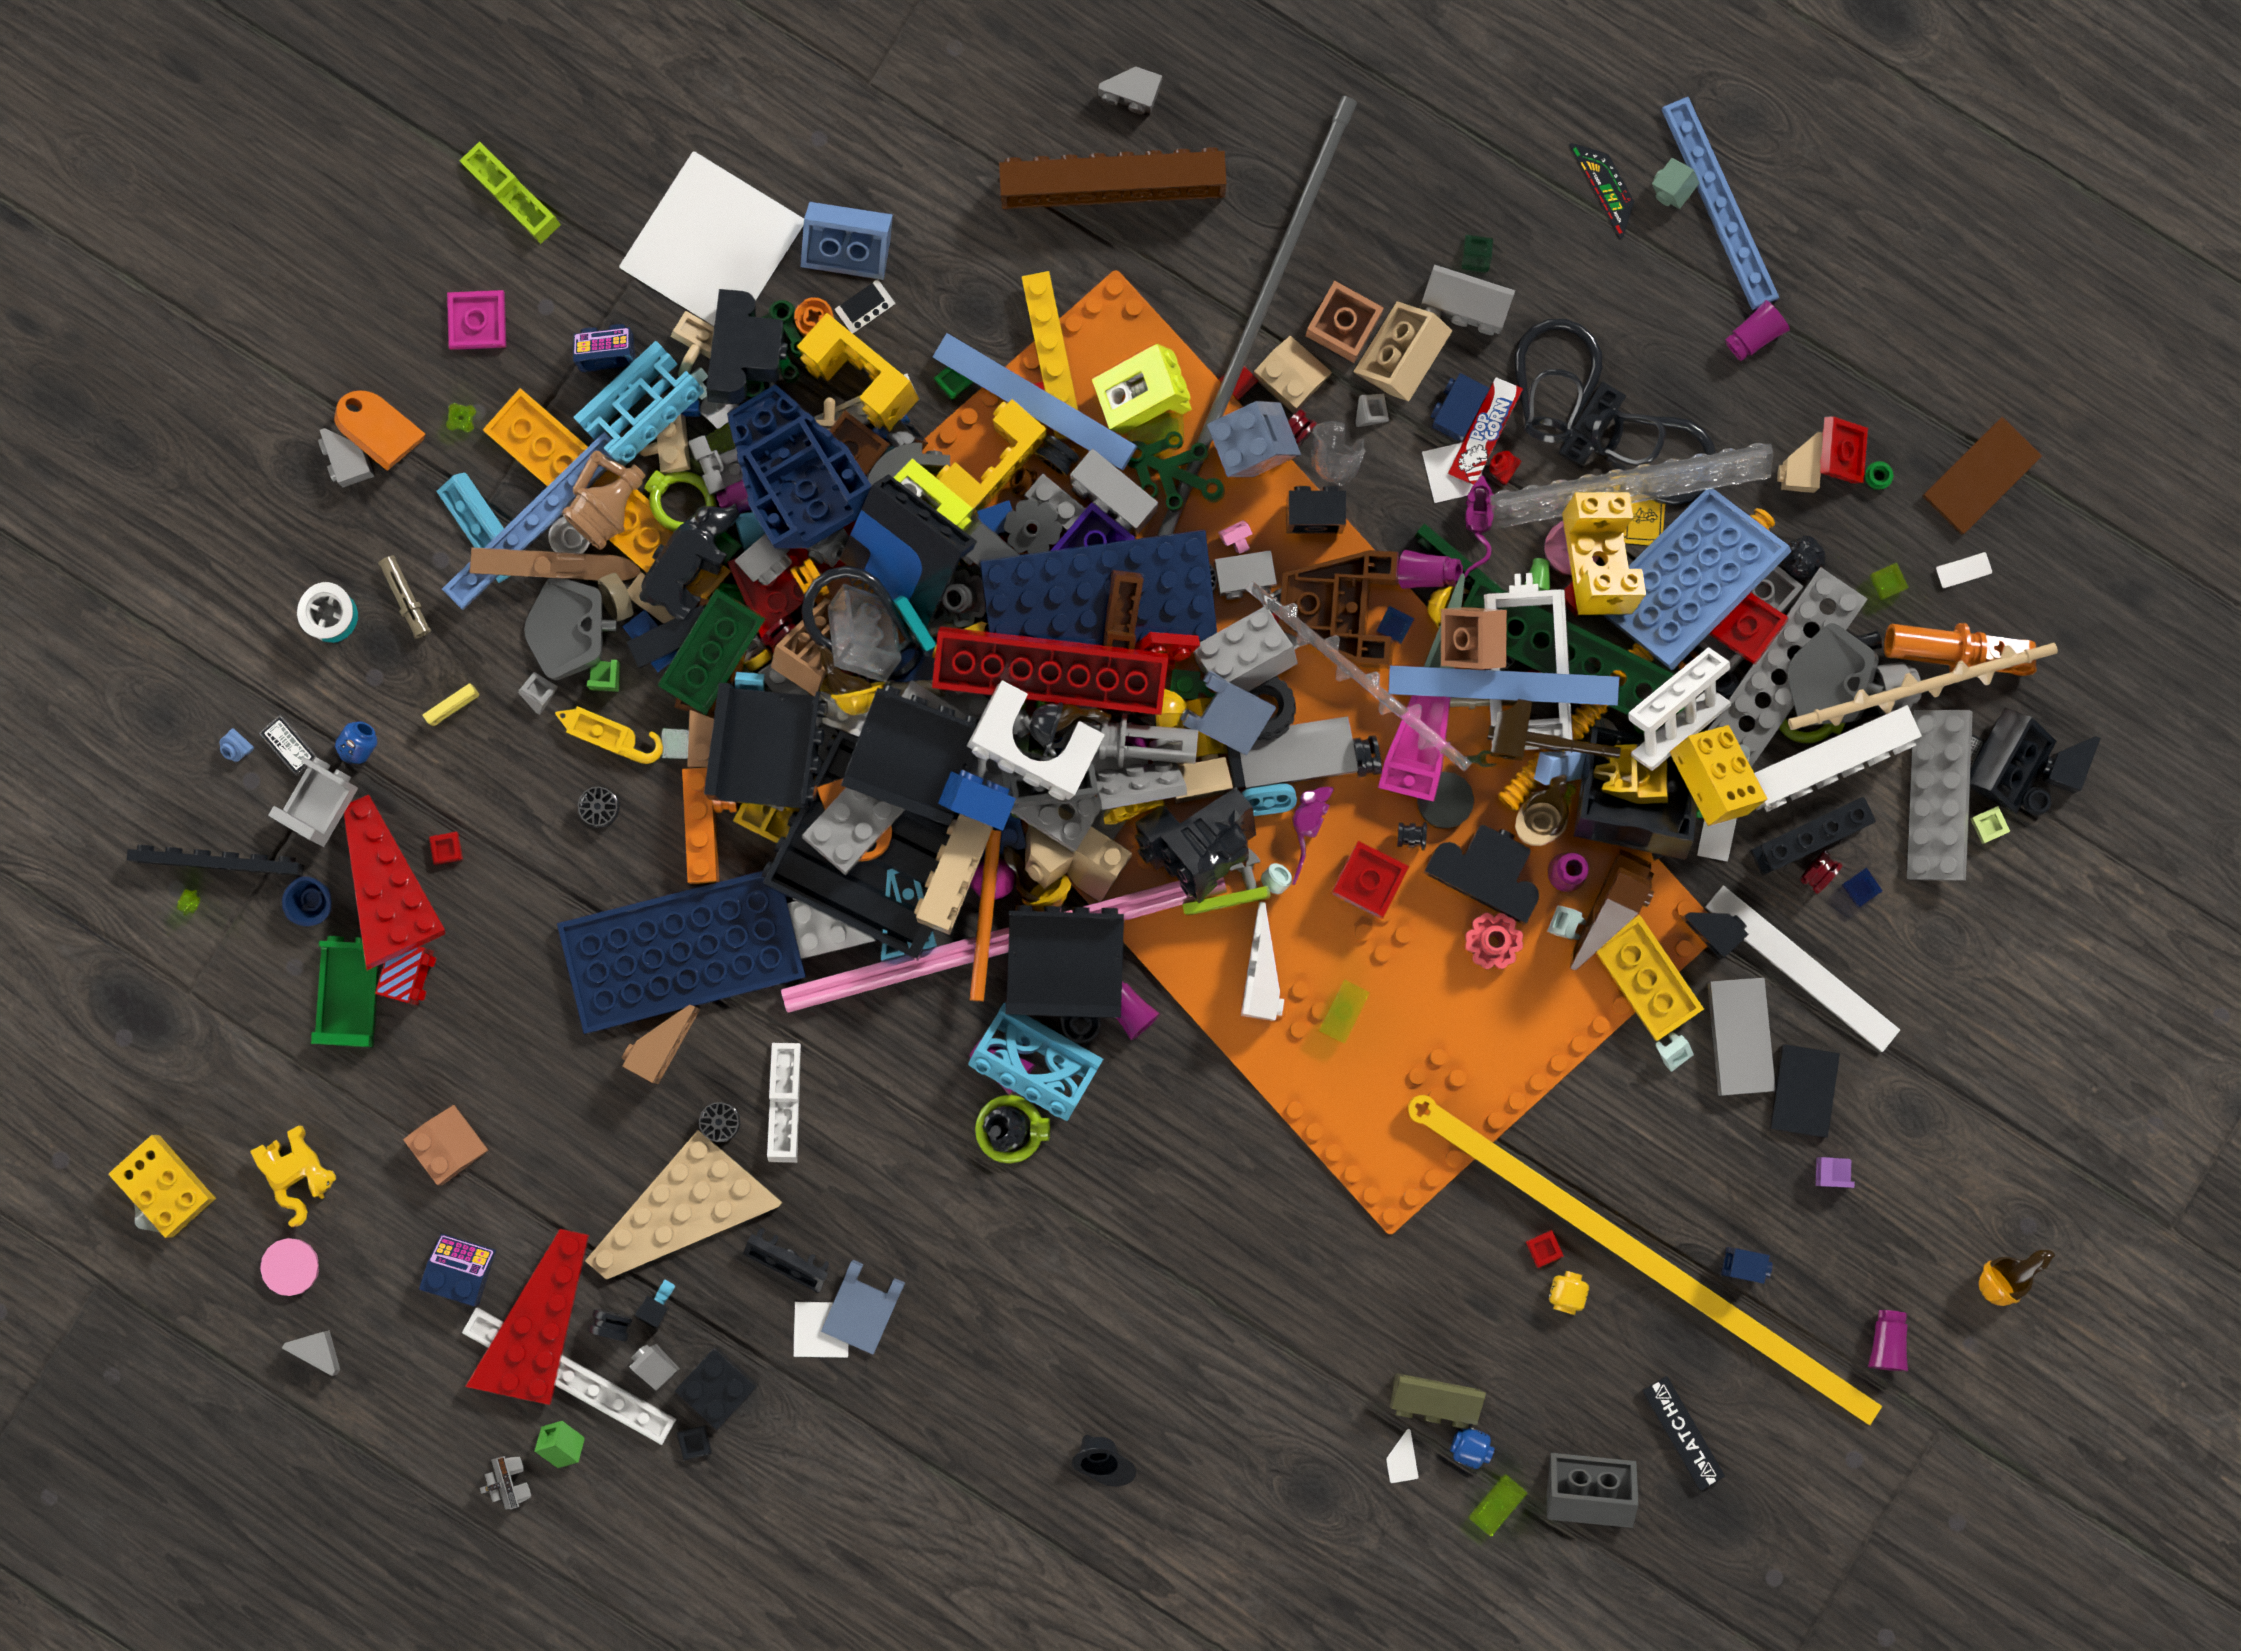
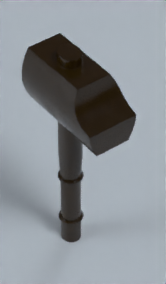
M1518 699L1512 708L1498 712L1496 725L1489 726L1487 739L1493 740L1491 756L1523 761L1525 745L1571 751V753L1573 751L1602 756V758L1604 756L1620 758V747L1529 732L1528 725L1532 702Z

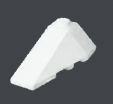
M1259 902L1241 1016L1275 1021L1276 1015L1282 1016L1284 999L1279 998L1280 988L1266 904Z

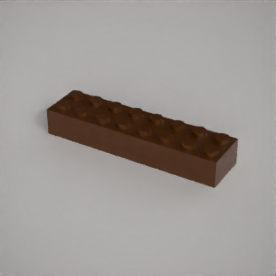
M1215 147L1203 148L1201 152L1177 149L1170 154H1162V151L1159 150L1147 151L1145 155H1134L1133 152H1120L1117 156L1106 157L1104 153L1090 154L1089 158H1078L1077 155L1070 154L1061 156V159L1052 160L1048 156H1037L1033 158V161H1022L1021 158L1011 157L1006 158L1005 162H999L1002 209L1225 198L1227 184L1225 151H1218V148Z

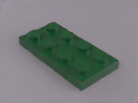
M717 588L658 686L704 715H707L717 700L719 683L728 682L766 618Z

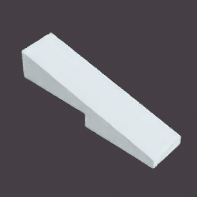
M772 1043L767 1149L769 1162L797 1163L800 1043Z

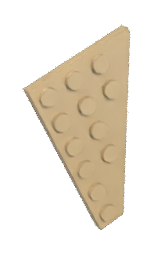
M697 1130L585 1261L607 1280L778 1208L783 1202L715 1143L706 1138L700 1130Z

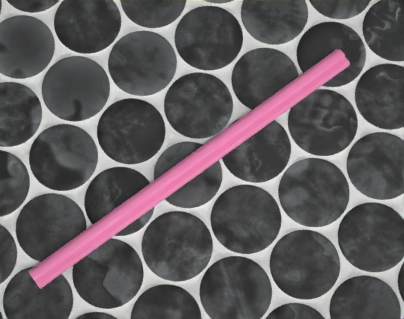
M1223 877L1216 881L1218 885L1205 898L1227 893ZM1179 880L1084 907H1089L1090 913H1101V908H1118V914H1124V920H1128L1196 900L1193 896L1188 897L1184 893ZM1009 927L991 932L988 958L1008 953ZM976 936L924 950L919 961L906 955L782 989L781 993L786 1011L788 1013L974 962Z

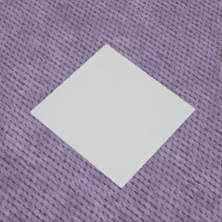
M692 152L619 267L714 326L719 289L749 292L756 300L803 227L804 218L698 153Z

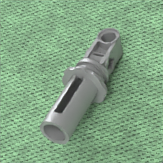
M1123 713L1120 722L1117 723L1107 722L1100 724V726L1098 724L1084 723L1104 734L1097 749L1099 759H1105L1106 756L1114 757L1117 759L1118 768H1123V759L1195 764L1198 730L1131 724V722L1127 723L1126 713ZM1072 728L1063 736L1059 743H1052L1051 747L1063 748ZM1125 736L1182 741V751L1125 746Z

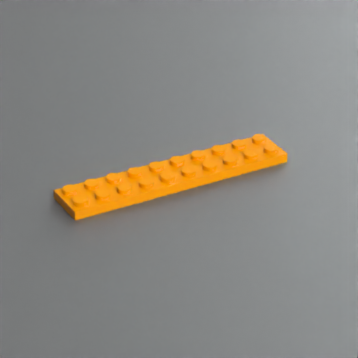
M521 388L483 429L488 436L547 487L588 448ZM607 470L591 487H602L618 480L620 476ZM633 490L628 497L625 507L624 532L615 535L609 541L647 573L655 561L652 558L655 550L660 544L665 546L674 532L663 527L655 519L649 500L638 490ZM723 566L718 575L701 569L697 578L686 588L694 596L709 599L732 572L725 566Z

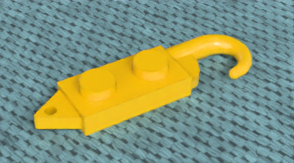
M578 706L573 710L555 712L567 729V734L638 763H653L659 759L663 752L662 739L654 732H650L649 736L655 741V750L646 754L634 749L635 734L624 725Z

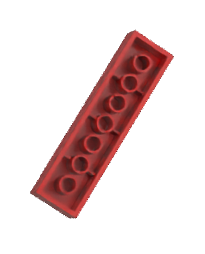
M940 626L937 635L932 688L993 695L997 685L1003 680L1027 693L1026 699L1061 702L1063 704L1162 715L1168 653Z

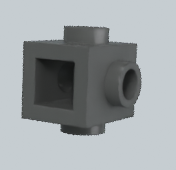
M841 528L813 546L806 548L809 552L807 556L819 565H822L824 562L834 567L840 559L850 536L844 528Z

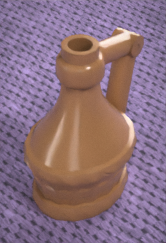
M594 451L573 487V493L576 497L570 507L563 509L562 515L587 541L601 550L605 547L607 540L624 532L625 507L628 497L633 490H637L642 485V480L646 475L634 464L631 468H625L600 451ZM598 465L620 476L618 480L602 487L586 488Z

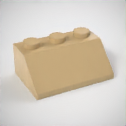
M1397 301L1355 368L1354 373L1389 395L1409 401L1452 330L1434 313Z

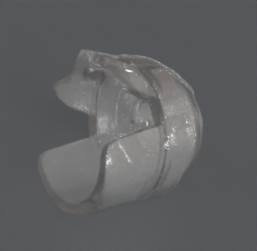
M1338 421L1320 423L1313 428L1310 463L1318 476L1324 481L1336 483L1340 486L1347 484L1357 475L1360 469V463L1365 453L1364 439L1357 440L1350 447L1345 445L1344 423Z

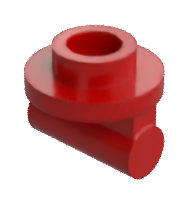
M1510 451L1499 452L1491 459L1490 472L1497 477L1499 482L1506 485L1522 461Z

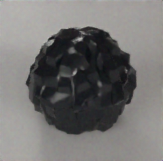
M1803 535V538L1800 537L1787 544L1791 552L1782 560L1781 564L1785 568L1786 573L1793 579L1809 581L1820 567H1825V551L1815 538Z
M998 1106L985 1117L984 1125H982L983 1132H987L990 1136L993 1150L999 1152H1007L1022 1145L1027 1134L1026 1118L1021 1112L1016 1109L1014 1110L1012 1107Z

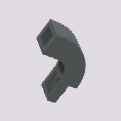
M922 443L901 445L887 452L876 462L868 476V480L872 485L888 474L894 477L911 459H914L929 473L938 474L944 466H950V455H943L940 451H927L926 454H923Z

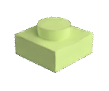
M1998 806L1970 818L1982 844L2010 832Z

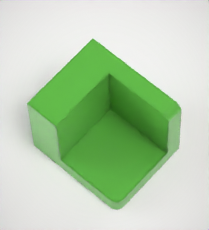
M611 660V662L600 661L599 664L591 667L590 680H587V687L590 690L619 692L620 662L618 660Z
M563 1421L541 1427L535 1452L557 1468L579 1462L584 1437Z

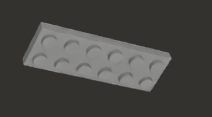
M1914 710V720L1922 736L1914 740L1916 746L1912 747L1907 879L1966 881L1973 714L1970 710Z

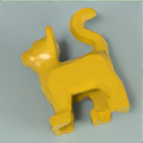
M297 1126L287 1132L292 1153L284 1157L280 1155L279 1151L282 1147L277 1140L267 1146V1149L264 1145H261L250 1151L257 1167L266 1176L273 1189L275 1200L281 1207L296 1211L295 1217L288 1222V1225L291 1227L302 1225L306 1220L308 1212L306 1205L297 1198L287 1197L286 1190L300 1179L307 1177L312 1196H319V1198L323 1199L325 1198L324 1193L331 1188L332 1183L336 1180V1174L331 1170L321 1167L317 1154L304 1142L306 1132L303 1126Z

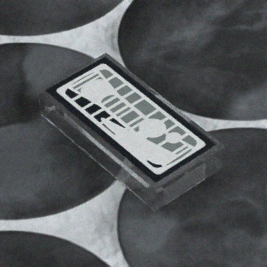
M279 715L259 732L295 776H299L308 767L301 762L303 757L314 761L315 757L319 758L282 715Z

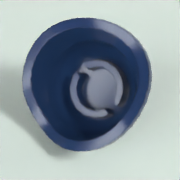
M299 877L286 888L282 897V907L287 918L293 923L301 926L317 925L322 923L330 914L331 894L328 888L317 879Z

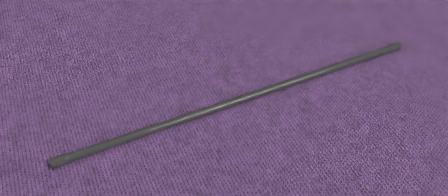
M1341 97L1333 116L1331 127L1196 443H1203L1208 450L1213 439L1207 424L1224 415L1344 129L1349 124L1357 105V101L1350 97ZM1198 448L1195 450V455L1200 457L1204 454L1205 450ZM1204 461L1188 463L1185 471L1198 476ZM1181 481L1179 482L1176 490L1184 501L1183 508L1178 512L1167 510L1157 536L1173 534L1193 488L1192 486ZM1173 498L1170 503V506H1178L1180 500L1178 498Z

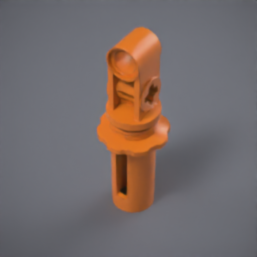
M1958 623L1954 632L1890 624L1884 638V654L1888 658L1949 665V672H1953L1959 661H1963L1968 667L1999 659L2005 645L2009 644L2016 653L2023 652L2024 649L2036 648V643L2031 640L1986 636L1982 632L1973 634L1970 633L1969 626L1966 623ZM2033 660L2029 664L2022 663L1998 670L1997 672L2028 676L2037 671L2036 660Z

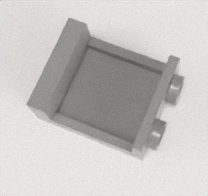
M303 757L301 762L308 767L284 809L273 806L268 816L324 847L358 787L349 783L351 777L338 769L334 773L328 771L331 765L315 757L314 761Z

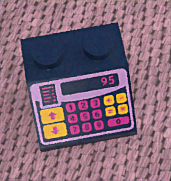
M623 324L609 326V330L597 331V328H584L580 330L581 333H575L573 337V361L580 372L628 367L636 359L633 332L630 327L625 328Z
M441 1233L427 1262L419 1290L471 1306L479 1305L496 1250Z

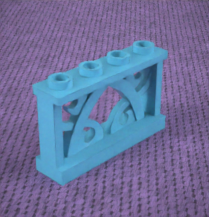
M1003 1003L974 1051L968 1065L977 1072L999 1082L1003 1087L1025 1097L1029 1102L1048 1110L1052 1115L1068 1121L1103 1059L1027 1015L1006 1014V1003ZM997 1029L1005 1033V1040L992 1038ZM993 1046L1005 1048V1050H997L994 1054L987 1051L988 1048ZM1036 1051L1045 1056L1046 1064L1052 1073L1028 1074L1021 1063L1018 1053L1031 1054ZM1075 1074L1084 1078L1079 1088L1071 1079ZM1061 1082H1064L1071 1091L1070 1098L1063 1094L1065 1088Z

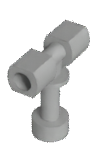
M705 435L690 440L689 446L694 458L700 462L705 474L702 478L709 495L725 490L726 487L720 472L724 471L723 465L738 460L737 449L718 454L717 450H710Z

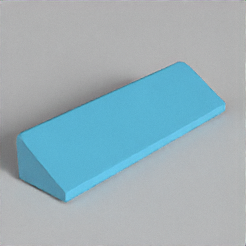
M466 473L452 476L437 490V493L475 548H485L504 529ZM499 575L496 580L500 583L511 575Z

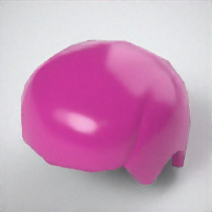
M999 858L994 900L1008 895L1016 881L1014 870L1002 858ZM984 859L979 861L971 881V888L979 897L981 895Z

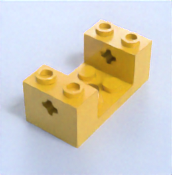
M828 313L823 316L797 345L802 355L800 360L806 365V370L817 379L821 376L828 382L847 360L858 370L861 371L864 368L870 374L869 378L873 382L859 398L864 405L862 410L868 416V421L877 429L883 426L890 432L893 429L892 427L919 400L909 379Z
M1013 399L1008 404L1002 402L993 413L995 416L993 419L994 430L1011 445L999 457L1001 462L996 468L989 467L982 475V483L977 482L956 462L951 467L948 465L944 466L936 476L941 483L973 508L971 517L974 514L978 516L977 511L984 509L1008 483L1013 474L1044 443V439L1047 436L1046 428Z
M1575 492L1562 512L1578 615L1633 614L1646 596L1642 569H1629L1623 532L1633 519L1629 492ZM1592 557H1601L1605 562V566H1598L1593 562Z

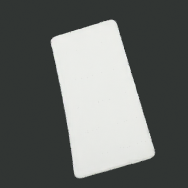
M1985 552L1936 567L1943 588L1992 573Z

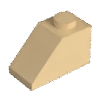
M1817 432L1783 462V465H1779L1777 481L1782 482L1781 490L1815 493L1820 488L1822 432Z
M1029 825L1025 836V870L1034 881H1037L1045 889L1069 871L1074 855L1065 846L1032 825Z

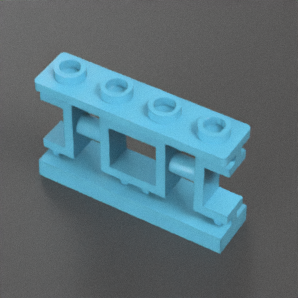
M655 341L574 416V419L594 440L606 431L613 439L604 449L616 462L625 466L670 423L675 421L685 409L694 403L704 393V389L687 371L675 380L669 372L677 363ZM660 374L663 378L651 388L649 384ZM672 386L674 389L662 399L660 395ZM647 393L654 401L634 419L627 411ZM619 412L622 416L609 426L607 423ZM631 424L633 428L621 438L618 434Z

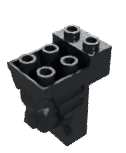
M1236 787L1182 823L1175 819L1164 804L1135 822L1137 830L1135 838L1140 846L1138 853L1146 864L1150 862L1156 870L1164 866L1171 877L1176 876L1180 880V886L1188 897L1193 896L1198 903L1204 901V898L1218 885L1216 881L1224 877L1232 866L1249 859L1248 840L1256 836L1253 806Z

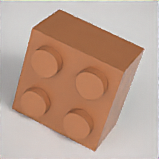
M1334 281L1307 328L1305 336L1355 363L1381 317L1384 308Z
M1469 607L1441 609V666L1472 669L1506 667L1507 610Z

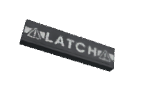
M1664 1376L1643 1388V1394L1698 1489L1701 1491L1724 1478L1723 1471L1668 1376Z

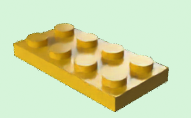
M1640 915L1633 918L1596 952L1655 1041L1660 1040L1704 1010Z

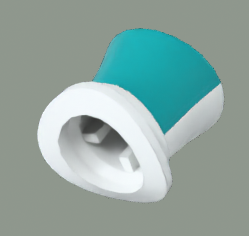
M322 582L313 585L303 594L298 604L297 616L300 626L309 635L325 642H338L347 638L355 629L358 621V610L354 601L341 587L333 583Z

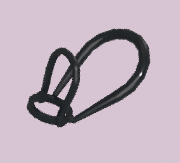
M1547 319L1533 325L1520 338L1514 354L1515 375L1518 387L1523 388L1520 398L1525 418L1524 431L1531 437L1541 441L1562 443L1572 438V426L1597 386L1603 370L1602 351L1595 336L1583 325L1568 319ZM1549 330H1566L1576 334L1586 343L1591 354L1592 368L1584 388L1581 380L1572 372L1562 369H1548L1539 373L1532 381L1528 400L1525 356L1531 342L1538 335ZM1557 375L1567 377L1577 385L1578 397L1568 423L1550 417H1533L1535 389L1538 382L1546 376ZM1548 425L1556 427L1564 433L1557 435L1548 434L1536 430L1532 426Z
M1608 408L1598 415L1594 423L1591 437L1594 453L1603 456L1642 494L1656 503L1671 506L1691 503L1711 485L1715 478L1718 460L1714 443L1704 429L1690 420L1676 417L1626 414L1618 409ZM1609 416H1613L1615 421L1613 437L1606 448H1602L1600 444L1602 426ZM1624 421L1658 427L1659 438L1657 445L1648 457L1641 460H1632L1614 452L1622 437ZM1664 427L1685 430L1695 436L1704 448L1707 462L1705 473L1695 487L1685 493L1672 495L1659 492L1613 458L1632 466H1644L1651 463L1657 458L1664 445L1666 437Z
M849 566L829 569L815 578L804 594L801 613L805 630L815 644L827 647L833 655L881 674L887 681L900 679L908 675L920 663L923 657L921 645L910 635L884 585L877 577L866 570ZM845 577L861 580L873 589L884 606L877 607L865 615L855 631L856 646L871 663L823 636L815 624L813 615L815 598L822 587L833 580ZM880 613H888L905 641L891 649L881 663L864 648L862 644V631L873 617ZM915 649V654L907 665L897 671H888L891 662L896 656L905 650Z

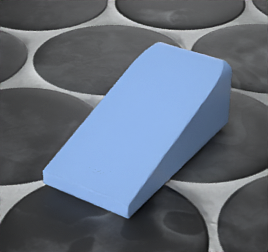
M1571 751L1540 752L1534 779L1544 785H1549L1550 780L1559 775H1566V782L1581 779L1586 753L1573 751L1572 753Z

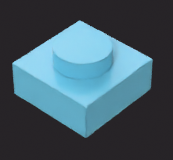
M736 672L735 689L765 691V674Z

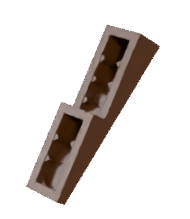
M1112 570L1103 646L1135 648L1136 635L1134 633L1144 580L1140 573Z

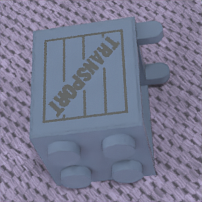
M1255 401L1207 424L1227 477H1254L1301 455L1281 403Z

